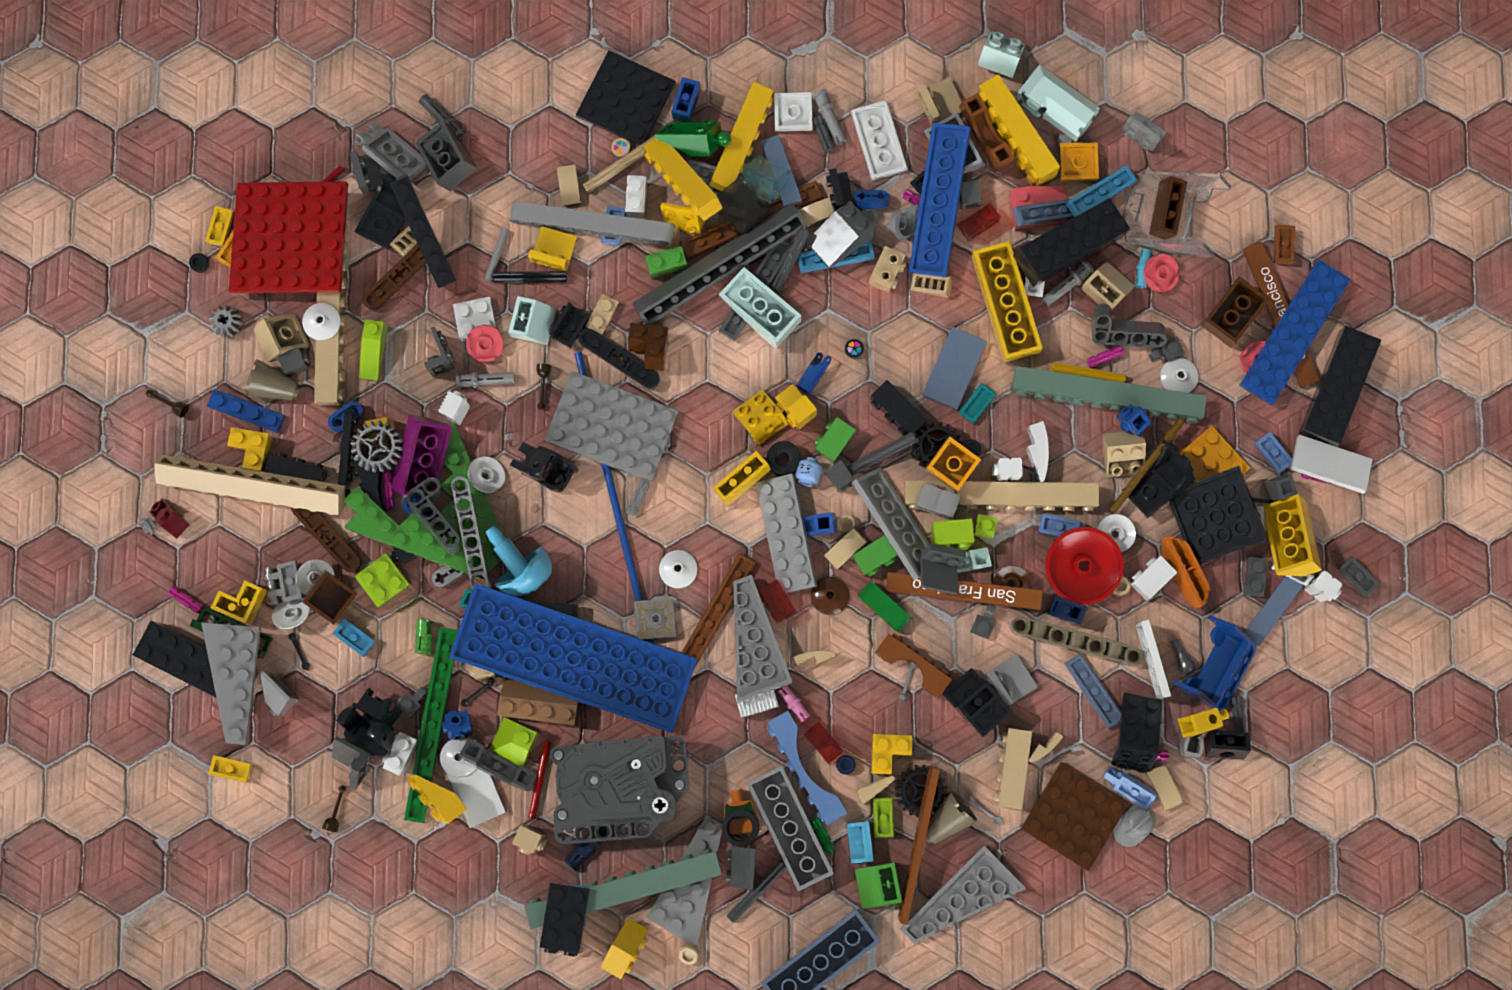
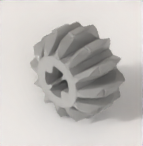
M226 305L223 309L221 306H218V312L212 311L214 317H209V320L212 322L209 326L211 329H214L216 335L220 334L221 337L225 338L228 334L230 337H233L232 331L239 332V329L236 327L242 325V322L238 321L242 317L240 314H237L235 308L231 309L229 305Z

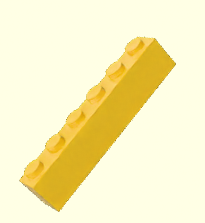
M754 81L751 84L730 133L731 143L724 147L709 185L728 195L731 190H736L740 181L737 179L739 173L742 174L746 167V163H744L745 157H750L753 150L751 143L753 140L756 141L759 136L760 130H758L760 123L764 124L767 114L764 112L773 103L774 97H772L774 90Z
M656 138L643 145L646 152L644 154L649 164L653 162L656 172L663 174L662 177L668 185L672 184L671 187L676 195L681 194L682 201L686 206H691L690 209L696 217L700 216L705 221L722 209L714 192L672 146Z

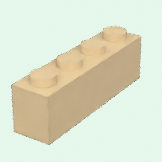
M1007 728L1006 732L1002 734V743L1005 744L1004 752L1000 751L999 763H1002L1001 771L997 772L996 782L999 783V791L995 790L994 802H997V807L1022 810L1032 731Z

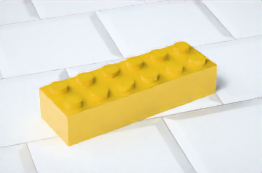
M997 74L979 85L977 93H979L987 107L991 123L997 129L996 132L999 137L1008 144L1017 159L1016 164L1019 169L1024 170L1027 174L1026 178L1031 186H1043L1055 179L1060 168L1059 164L1000 75Z
M1010 241L975 250L971 256L1003 363L1039 354L1043 349L1020 272L1013 257L1014 253Z

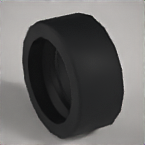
M733 810L723 820V836L733 846H748L758 836V819L749 810ZM744 816L751 821L752 833L749 837L739 840L730 834L729 824L733 818Z

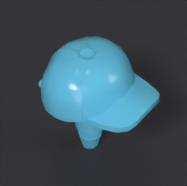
M494 525L485 531L489 541L495 547L493 550L509 569L494 583L500 592L522 598L536 591L549 578L552 573V562L543 547L536 549L524 558L510 538H505L502 532Z

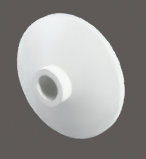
M317 303L306 310L302 324L308 336L322 341L332 338L338 332L341 319L338 311L333 306L327 303ZM319 317H323L321 323H317Z
M1174 358L1166 362L1161 369L1160 380L1162 386L1167 390L1190 393L1198 383L1199 375L1197 368L1187 359ZM1178 372H1182L1184 374V377L1179 378L1177 375Z
M483 456L476 458L469 465L468 479L477 490L492 493L503 485L505 472L497 460Z
M1109 515L1098 525L1097 529L1108 534L1117 543L1121 552L1129 549L1135 541V527L1123 515ZM1113 531L1118 532L1117 538L1112 536Z
M682 550L671 551L662 558L659 565V574L663 582L668 586L684 588L695 580L697 563L688 552ZM676 565H680L682 567L680 572H676L674 570V567Z
M320 559L305 562L296 574V584L299 590L306 594L324 569L334 575L332 567ZM317 574L316 579L312 580L311 575Z
M302 599L287 603L282 601L274 609L272 621L281 629L297 627L309 616L310 607L305 605L301 601Z
M465 738L460 740L452 739L441 750L440 762L443 769L455 777L467 776L476 769L475 766L463 758L460 761L455 759L456 754H460L467 741Z

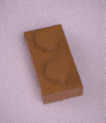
M1275 225L1273 263L1293 264L1295 226Z

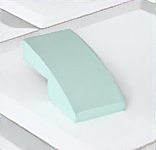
M988 547L966 552V558L957 566V574L991 567Z

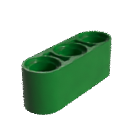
M871 581L857 595L898 633L912 619Z

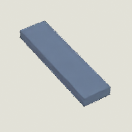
M779 135L761 140L783 206L786 207L790 203L793 205L802 203Z
M1071 199L1013 208L1017 227L1074 218L1066 206L1067 201Z
M1286 575L1283 577L1244 631L1256 646H1260L1303 584L1286 577Z
M1080 653L1064 664L1107 729L1119 723L1120 710L1082 654Z

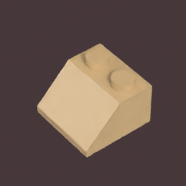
M295 313L264 318L253 329L268 362L277 361V356L296 348L302 351L310 346Z

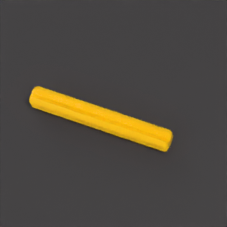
M1056 362L1051 364L1050 371L1122 383L1126 382V375L1122 373Z

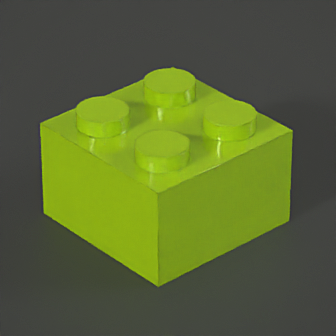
M972 519L933 522L931 525L932 543L968 550L974 543Z
M385 553L354 576L377 607L383 606L411 585L389 553Z

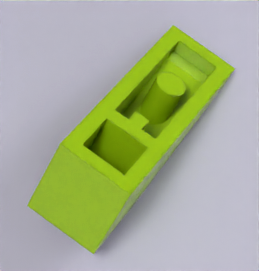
M365 319L361 342L359 379L379 382L388 326L384 322Z

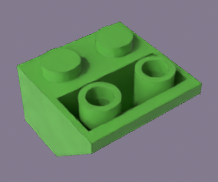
M894 862L855 869L862 909L902 902Z

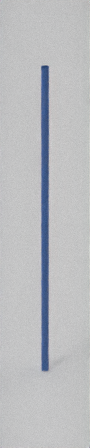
M577 352L574 355L579 374L587 376L582 352ZM602 464L635 601H643L610 466ZM653 639L645 640L646 642L654 644Z

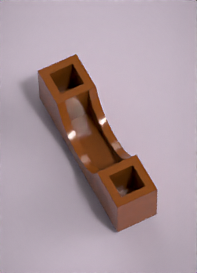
M979 93L962 101L959 109L995 172L1011 164L1015 157L1006 141H1003L995 131L989 119L987 107Z
M895 633L893 635L888 634L874 654L889 665L900 660L915 663L923 676L922 689L936 699H939L952 681L949 677L951 674L943 668L937 669L933 666L934 662L925 656L923 659L918 655L919 651L913 646L909 645L907 647L901 643L903 639Z

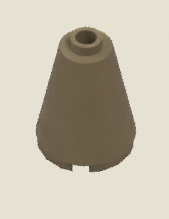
M255 360L254 365L256 366L254 370L251 369L245 388L247 391L244 395L291 401L294 397H298L300 392L298 382L261 360Z
M954 791L947 794L929 820L925 839L929 844L931 842L936 844L973 825L977 821L969 806L966 807L963 799Z

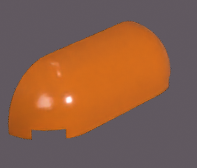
M1174 536L1163 538L1161 542L1163 556L1177 571L1174 578L1183 596L1194 608L1202 607L1207 603L1210 586L1192 549L1185 540L1182 541Z

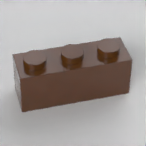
M1169 176L1159 182L1149 231L1150 235L1164 240L1177 235L1187 181Z

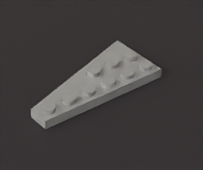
M752 575L733 581L737 703L792 683Z
M201 623L225 743L247 745L261 628Z
M706 815L683 856L690 854L693 855V858L701 856L700 851L712 849V852L717 851L718 853L722 835V823ZM712 878L661 892L646 918L685 942L698 947Z
M983 845L908 920V924H904L900 930L915 944L1026 888Z

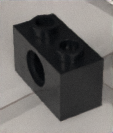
M1211 730L1204 738L1205 757L1244 760L1251 751L1250 734L1248 732Z

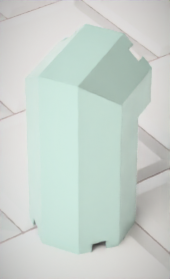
M1040 64L1016 95L1017 101L1020 99L1023 101L1021 106L1038 118L1043 115L1042 119L1047 120L1074 141H1077L1092 123V117H1096L1100 110V107Z

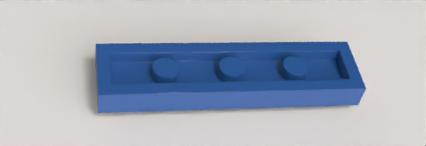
M215 389L207 404L208 408L275 433H279L285 419L283 414Z

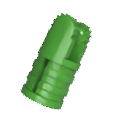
M421 618L417 621L414 653L432 654V621Z

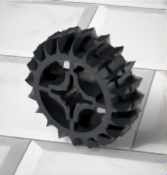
M932 422V428L925 424L924 428L926 431L920 428L918 430L920 435L915 434L918 442L912 444V446L917 447L912 450V453L919 454L914 457V460H922L919 463L920 467L924 463L927 467L931 461L930 459L938 452H933L934 444H941L948 437H952L956 441L961 437L960 434L953 435L956 432L955 428L951 431L948 430L950 424L943 428V422H940L938 427H936L935 422ZM933 433H941L945 436H943L941 439H935L933 436L930 437L929 435ZM924 439L930 446V451L926 455L922 450V441Z
M915 765V772L910 767L907 768L909 775L907 776L906 773L902 772L901 775L905 779L901 780L898 778L897 782L902 785L901 787L895 786L896 790H901V794H895L896 798L902 797L898 805L905 803L906 805L902 810L906 811L910 808V816L913 815L914 811H917V818H919L921 808L915 807L913 804L918 799L923 798L922 795L916 797L918 793L917 787L920 786L922 788V786L926 785V782L919 784L912 777L919 774L928 776L926 765H922V770L920 771L919 766ZM944 777L940 778L937 782V796L933 801L932 815L935 813L933 808H938V803L943 801L941 796H947L948 794L942 792V789L948 788L947 785L941 786L940 782L945 780ZM907 782L914 790L909 800H907L905 794Z

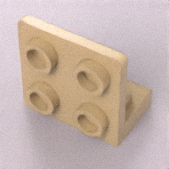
M951 78L944 79L926 87L925 83L917 85L916 94L931 126L933 122L938 123L956 112L958 114L962 113L959 109L962 101Z

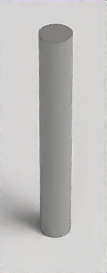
M502 227L484 281L490 283L492 281L493 272L496 270L509 233L507 228Z

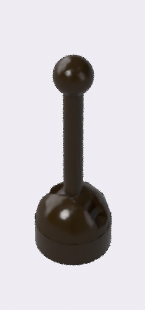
M550 364L536 365L537 374L541 377L540 403L537 405L540 410L545 408L543 403L545 378L551 374L552 365Z
M147 390L145 393L147 397H153L171 406L172 412L180 418H183L188 412L189 405L180 401L173 404L154 394L152 390Z
M344 785L338 788L339 795L332 817L327 818L323 823L322 829L335 833L338 831L339 822L336 819L342 795L346 791Z

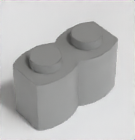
M932 482L923 484L915 507L952 520L960 499L957 491L946 488V491L939 489V485Z
M1206 732L1182 738L1180 754L1191 758H1199L1204 749L1203 737Z

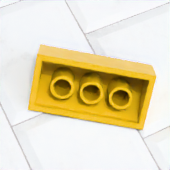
M1296 494L1264 505L1266 513L1265 522L1276 574L1306 576L1322 571L1308 504L1301 495Z

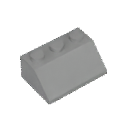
M957 112L938 122L966 126ZM932 126L924 130L929 142ZM971 135L969 137L963 176L969 175L986 165Z

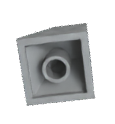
M262 671L260 675L264 700L269 706L267 709L272 715L283 717L299 699L273 673Z

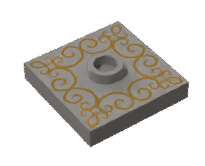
M673 599L633 602L638 639L650 640L676 637Z

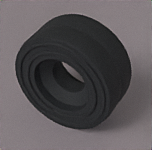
M779 441L773 444L767 452V463L770 466L771 472L778 476L794 474L801 461V454L797 446L788 441ZM781 454H787L789 462L781 464L778 457Z

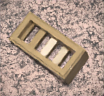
M409 226L390 243V246L402 257L417 245L416 239L409 235L412 232ZM406 238L412 242L410 245L405 241ZM402 243L406 246V248L403 249L399 245Z
M913 273L910 290L949 298L953 280L949 276L940 277ZM919 278H923L921 288L918 287ZM927 279L930 280L929 288H926ZM935 281H938L937 288L935 290L933 289ZM943 282L945 283L944 291L941 290Z
M890 775L858 788L856 791L861 803H866L895 780L894 776Z

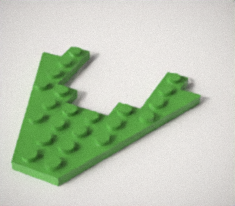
M451 422L450 425L453 427L443 465L452 475L441 485V489L453 501L441 514L458 534L461 543L460 551L456 554L445 552L414 513L399 526L359 487H356L344 499V502L356 513L345 525V528L469 575L451 483L458 476H462L469 481L468 467L471 461L455 424ZM459 480L456 482L455 487L458 491H462L465 489L466 483L463 480ZM469 481L487 574H489L502 560L493 550L495 547L489 541L485 531L493 525L499 530L500 528L485 493L474 488ZM463 499L459 503V507L462 510H466L470 506V502L467 499ZM466 518L463 521L465 529H470L474 525L471 518ZM438 526L435 528V530L438 532L443 531L445 529L444 526ZM447 536L448 544L451 543L452 545H454L455 542L452 543ZM475 537L468 538L467 546L469 548L476 547L477 539ZM474 556L471 558L470 563L473 567H478L481 564V559L478 556ZM477 575L475 577L481 580L484 579L482 575Z

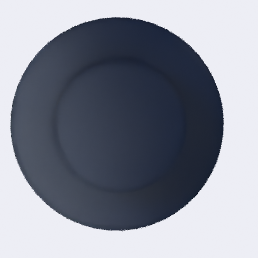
M842 755L836 761V768L842 774H850L855 769V760L850 755Z

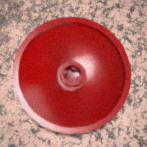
M1076 527L1063 532L1052 542L1045 558V572L1053 590L1065 600L1078 604H1093L1104 600L1115 591L1123 575V556L1117 543L1105 532L1092 527Z

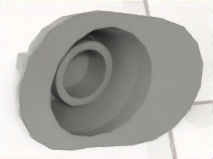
M915 204L903 210H897L891 215L886 227L898 239L905 240L915 235L919 205Z
M1139 805L1130 807L1121 816L1113 830L1117 842L1126 847L1136 846L1142 842L1155 827L1156 818L1152 809L1148 808L1145 810Z

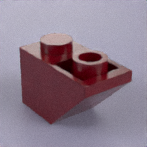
M163 498L156 502L149 511L157 523L176 539L190 525Z

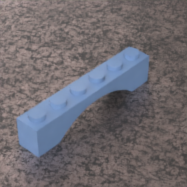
M789 711L769 721L767 730L772 738L776 736L779 744L776 746L782 755H787L789 761L786 763L791 772L796 771L799 778L796 780L801 789L806 788L809 794L806 798L811 807L813 805L817 807L819 811L816 813L817 817L821 819L822 823L825 822L828 825L846 815L847 812L838 796L820 788L803 769L797 751L796 737L798 727Z

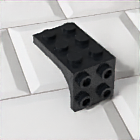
M381 173L378 188L354 232L389 250L391 247L390 243L396 238L406 218L390 186V181L396 179V177L390 173H386V175Z
M1165 439L1161 441L1163 450L1159 458L1128 496V499L1147 519L1195 480L1192 473L1194 469L1190 465V460L1184 454L1181 456L1177 452L1178 448L1171 441L1168 443Z
M1123 693L1118 741L1111 761L1113 766L1121 769H1133L1141 773L1151 770L1159 752L1162 700Z
M550 883L539 947L544 948V952L556 954L559 950L564 951V955L573 957L583 952L582 937L590 889Z

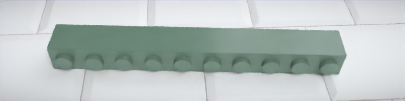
M1016 366L1014 369L1011 392H1015L1017 396L1026 397L1028 394L1034 395V398L1041 400L1047 397L1053 398V401L1060 403L1066 400L1072 401V404L1079 406L1085 403L1099 409L1104 406L1118 412L1131 404L1143 408L1150 417H1159L1161 415L1167 416L1169 420L1186 419L1188 423H1198V421L1200 422L1204 418L1207 397L1199 394Z
M712 849L700 851L701 856L694 858L692 854L681 857L682 861L674 863V860L662 862L663 867L655 869L654 865L643 868L644 872L636 874L635 870L624 873L625 877L617 879L616 876L606 878V883L598 885L597 881L586 884L587 889H590L586 914L722 875L723 872L717 851L712 852ZM533 899L529 901L530 905L525 906L530 930L543 926L547 900Z

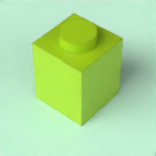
M978 514L974 526V536L992 539L995 533L997 518Z

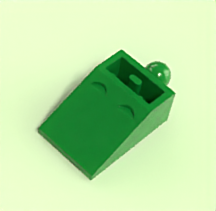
M705 120L703 122H669L655 134L656 139L691 156H710L720 146L726 147L731 143V136L728 132L722 131L721 122H714L713 120Z

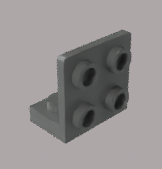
M357 151L350 152L349 155L359 189L363 194L377 190L380 174L386 175L389 172L369 155L359 156Z
M432 327L431 330L441 356L434 355L429 357L428 361L424 362V365L432 377H436L453 370L452 363L455 360L449 349L445 347L448 343L441 330L437 331L435 327Z
M930 543L920 553L921 587L956 595L958 593L957 566L966 558V551Z
M336 736L333 743L332 758L349 767L351 770L348 776L350 779L349 787L356 790L368 773L370 753L364 748L352 745L347 739H341Z

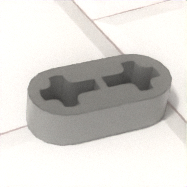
M443 566L433 573L432 582L437 587L444 588L461 578L465 573H458L456 571L450 573L454 569ZM439 574H441L442 576L448 574V576L444 578V583L437 582V580L439 579Z

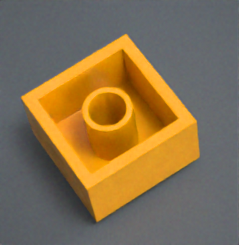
M948 437L925 470L951 489L959 491L981 459L952 437Z

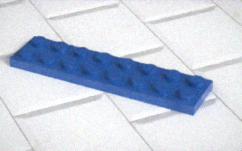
M935 122L932 124L909 273L940 277L947 276L971 131L970 126Z
M1318 259L1239 386L1272 406L1351 279Z

